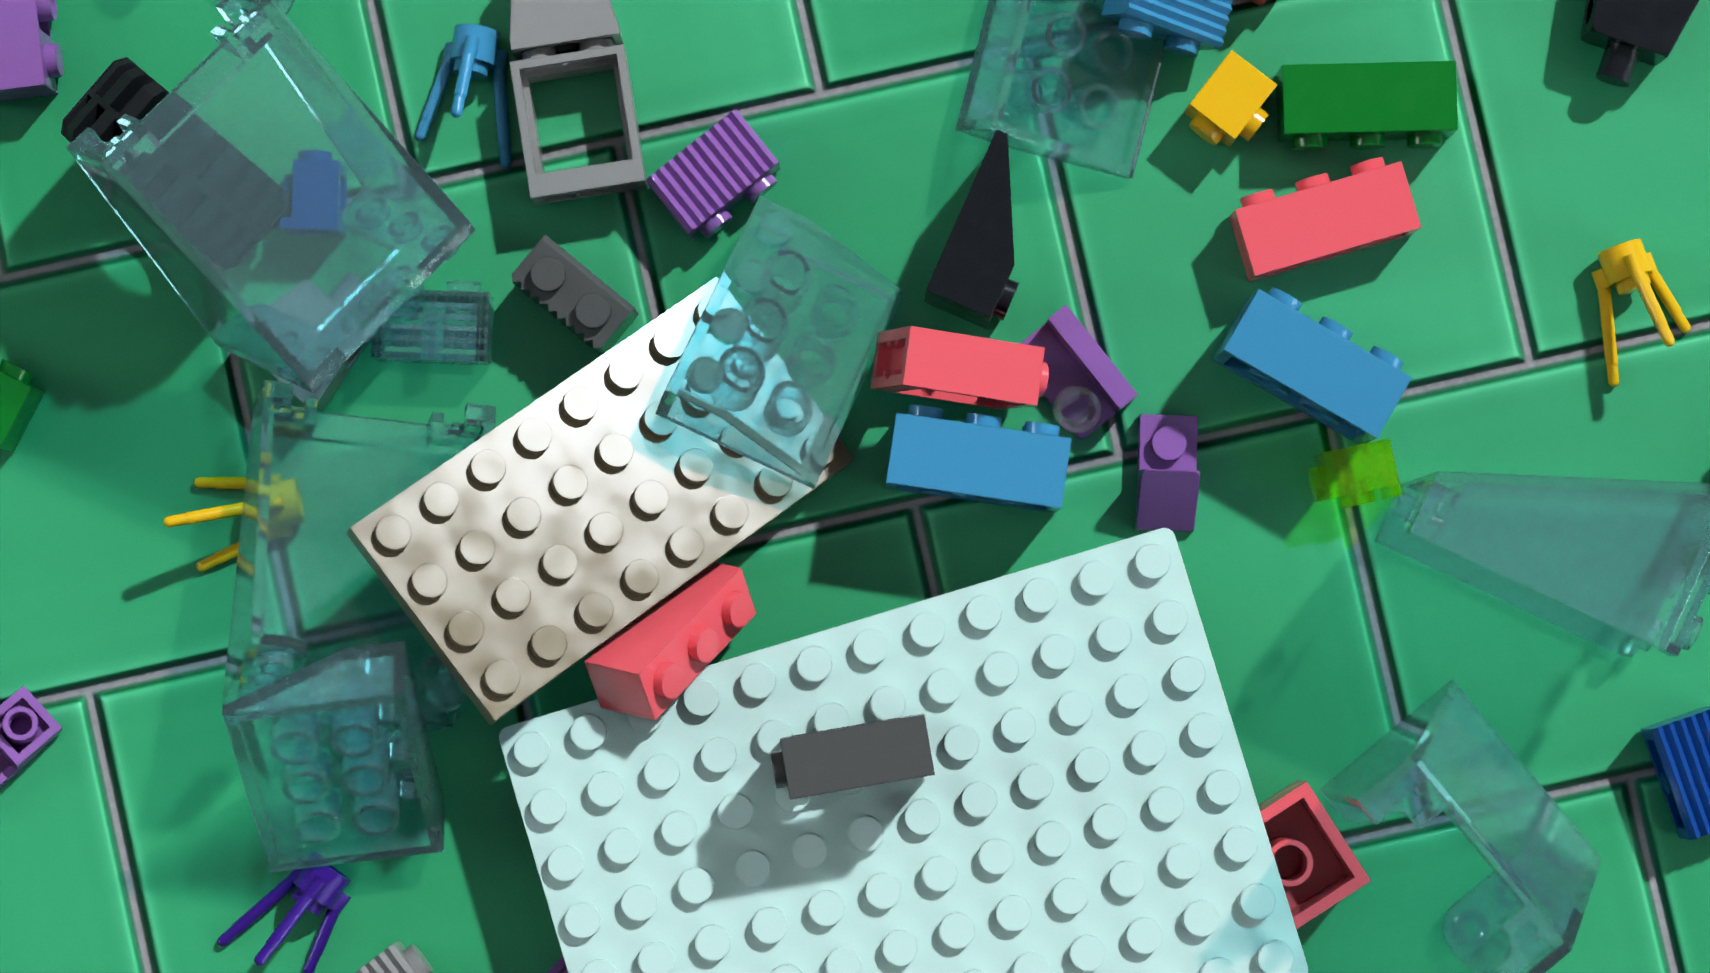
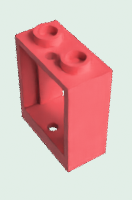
M907 326L878 332L870 389L999 410L1037 406L1038 397H1042L1046 391L1049 368L1048 364L1043 362L1045 347Z

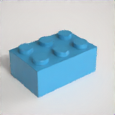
M1272 287L1268 294L1258 289L1246 300L1212 360L1360 446L1377 439L1412 379L1411 376L1400 370L1404 364L1403 361L1379 347L1373 346L1371 351L1368 352L1350 342L1349 340L1353 333L1334 320L1322 317L1318 323L1299 312L1302 306L1301 302L1277 288Z
M915 404L909 405L908 414L896 412L885 489L1056 513L1062 508L1072 438L1060 437V426L1026 421L1025 425L1022 426V431L1001 428V417L978 413H967L965 422L943 419L944 409Z

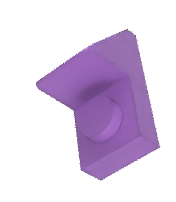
M1139 415L1136 530L1168 528L1172 531H1194L1200 483V471H1196L1198 416Z

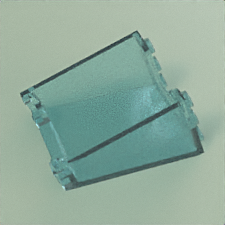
M221 0L216 5V8L227 24L233 26V28L230 29L218 24L211 31L219 46L142 120L124 114L116 121L124 131L120 136L116 135L110 142H104L93 129L87 127L66 148L217 346L314 394L323 384L329 382L337 374L339 367L363 343L371 340L377 334L379 327L404 302L415 296L423 282L443 262L449 260L457 253L459 246L475 229L463 213L273 0Z
M263 380L253 406L222 707L238 708L241 714L257 717L270 715L274 711L297 713L298 718L313 722L326 721L332 718V716L355 718L356 723L370 727L384 726L390 722L413 723L415 729L427 732L441 731L447 727H453L470 698L346 533L351 526L492 431L496 423V406L467 403L463 424L458 422L445 424L444 413L432 412L427 424L317 412V399L305 398L302 407L292 406L293 383Z
M1437 471L1400 484L1374 541L1623 657H1633L1639 649L1648 651L1651 646L1658 648V651L1668 656H1678L1681 649L1689 650L1697 639L1703 624V618L1698 616L1697 613L1706 593L1710 594V483Z
M1450 680L1319 789L1321 794L1341 817L1354 823H1368L1372 821L1378 825L1387 817V814L1401 812L1417 828L1422 829L1444 811L1489 865L1493 872L1452 905L1446 912L1442 922V934L1446 944L1468 970L1474 973H1546L1572 951L1602 858L1454 680Z

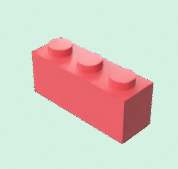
M1377 157L1350 166L1352 176L1330 182L1328 173H1323L1297 181L1295 183L1297 192L1275 198L1273 189H1268L1241 198L1242 208L1235 209L1229 216L1248 282L1399 239L1418 231L1421 228V224L1402 161L1385 165L1383 157Z
M713 563L599 646L584 663L601 708L656 721L705 669V666H708L757 614L742 568Z

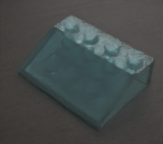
M989 0L955 130L991 142L998 129L1008 134V148L1126 179L1133 178L1165 52L1166 40L1152 35L1151 39L1143 40L1119 33L1117 31L1119 22L1101 16L1105 0Z
M759 196L665 388L655 414L814 489L874 361L878 332L889 329L905 292L814 221Z
M405 641L344 648L223 706V720L270 872L444 852V795Z

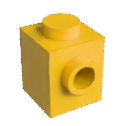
M1231 50L1184 112L1193 119L1189 127L1199 137L1214 146L1221 141L1230 147L1239 135L1249 141L1269 116L1261 106L1274 91L1277 84Z

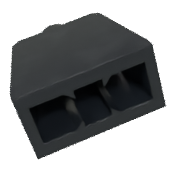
M1586 0L1581 40L1605 49L1596 77L1611 85L1629 87L1638 61L1657 66L1668 57L1699 0Z

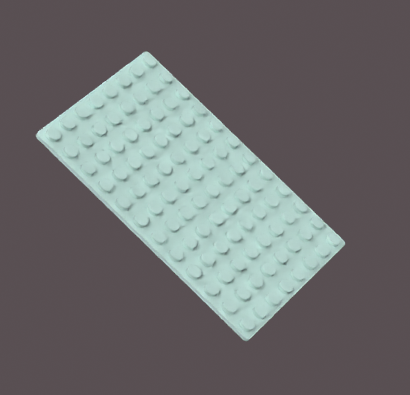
M1168 528L1156 529L705 666V669L656 721L601 708L598 699L507 726L499 734V742L568 973H1308L1306 958L1175 534ZM925 714L935 775L790 799L788 787L776 788L771 752L782 750L780 743L782 737Z

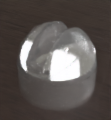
M1072 385L1062 389L1055 397L1053 415L1057 423L1065 430L1072 433H1084L1097 424L1101 415V404L1098 397L1088 388ZM1085 396L1089 404L1072 411L1065 417L1062 415L1061 409Z

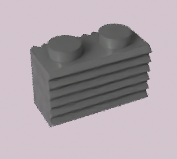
M547 235L540 239L512 273V282L519 290H522L536 304H539L545 311H548L554 319H558L563 326H566L572 333H575L580 340H584L589 347H593L598 355L610 350L639 314L635 307Z

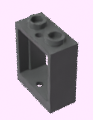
M923 713L782 737L780 739L782 750L771 752L776 788L788 787L790 799L935 775L925 714Z

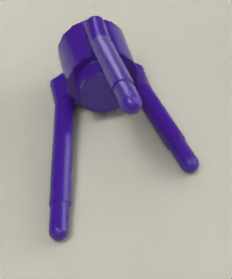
M315 854L307 865L299 860L291 873L219 936L217 943L221 947L228 945L297 886L291 894V897L297 902L255 956L254 963L257 966H262L266 963L307 909L319 916L326 907L328 909L303 967L304 973H314L338 916L351 899L350 896L343 892L351 880Z

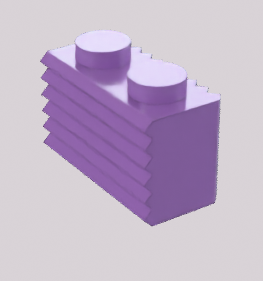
M734 109L689 146L685 147L682 152L678 153L654 174L650 175L646 182L651 191L690 239L700 232L708 239L732 220L733 217L728 210L746 196L753 203L777 184L778 181L773 174L780 169V164L738 110Z

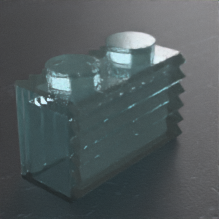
M390 278L389 288H374L370 350L373 359L382 362L491 366L495 297L490 292H481L480 282L450 280L447 281L446 291L424 290L423 280Z

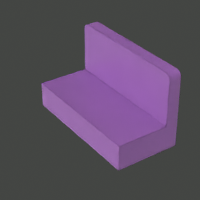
M1064 305L1050 316L1044 325L1020 343L1045 347L1043 362L1048 364L1049 378L1043 396L1078 439L1086 438L1138 396L1137 392L1067 305Z

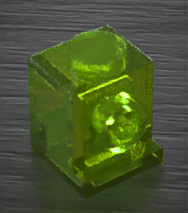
M1390 438L1320 453L1314 456L1316 467L1309 468L1308 471L1315 501L1320 502L1339 498L1341 509L1375 502L1374 490L1380 489L1382 500L1402 495Z

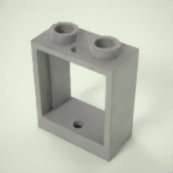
M593 39L579 43V51L557 54L556 48L553 47L536 48L524 51L522 53L523 60L509 62L530 199L535 206L648 188L630 67L624 44L613 46L612 39ZM614 71L628 160L545 173L531 84Z

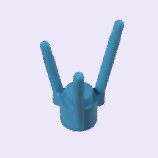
M457 24L455 26L453 41L446 42L443 62L423 110L415 138L418 141L425 140L452 72L457 74L458 77L451 115L454 118H459L463 112L470 78L486 79L488 70H492L500 164L502 167L508 168L512 163L505 75L508 52L498 49L500 39L498 31L475 24Z

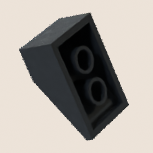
M998 129L994 134L927 286L924 300L927 304L985 329L988 328L992 317L1004 320L1019 285L1018 282L1009 279L1014 267L1008 134Z

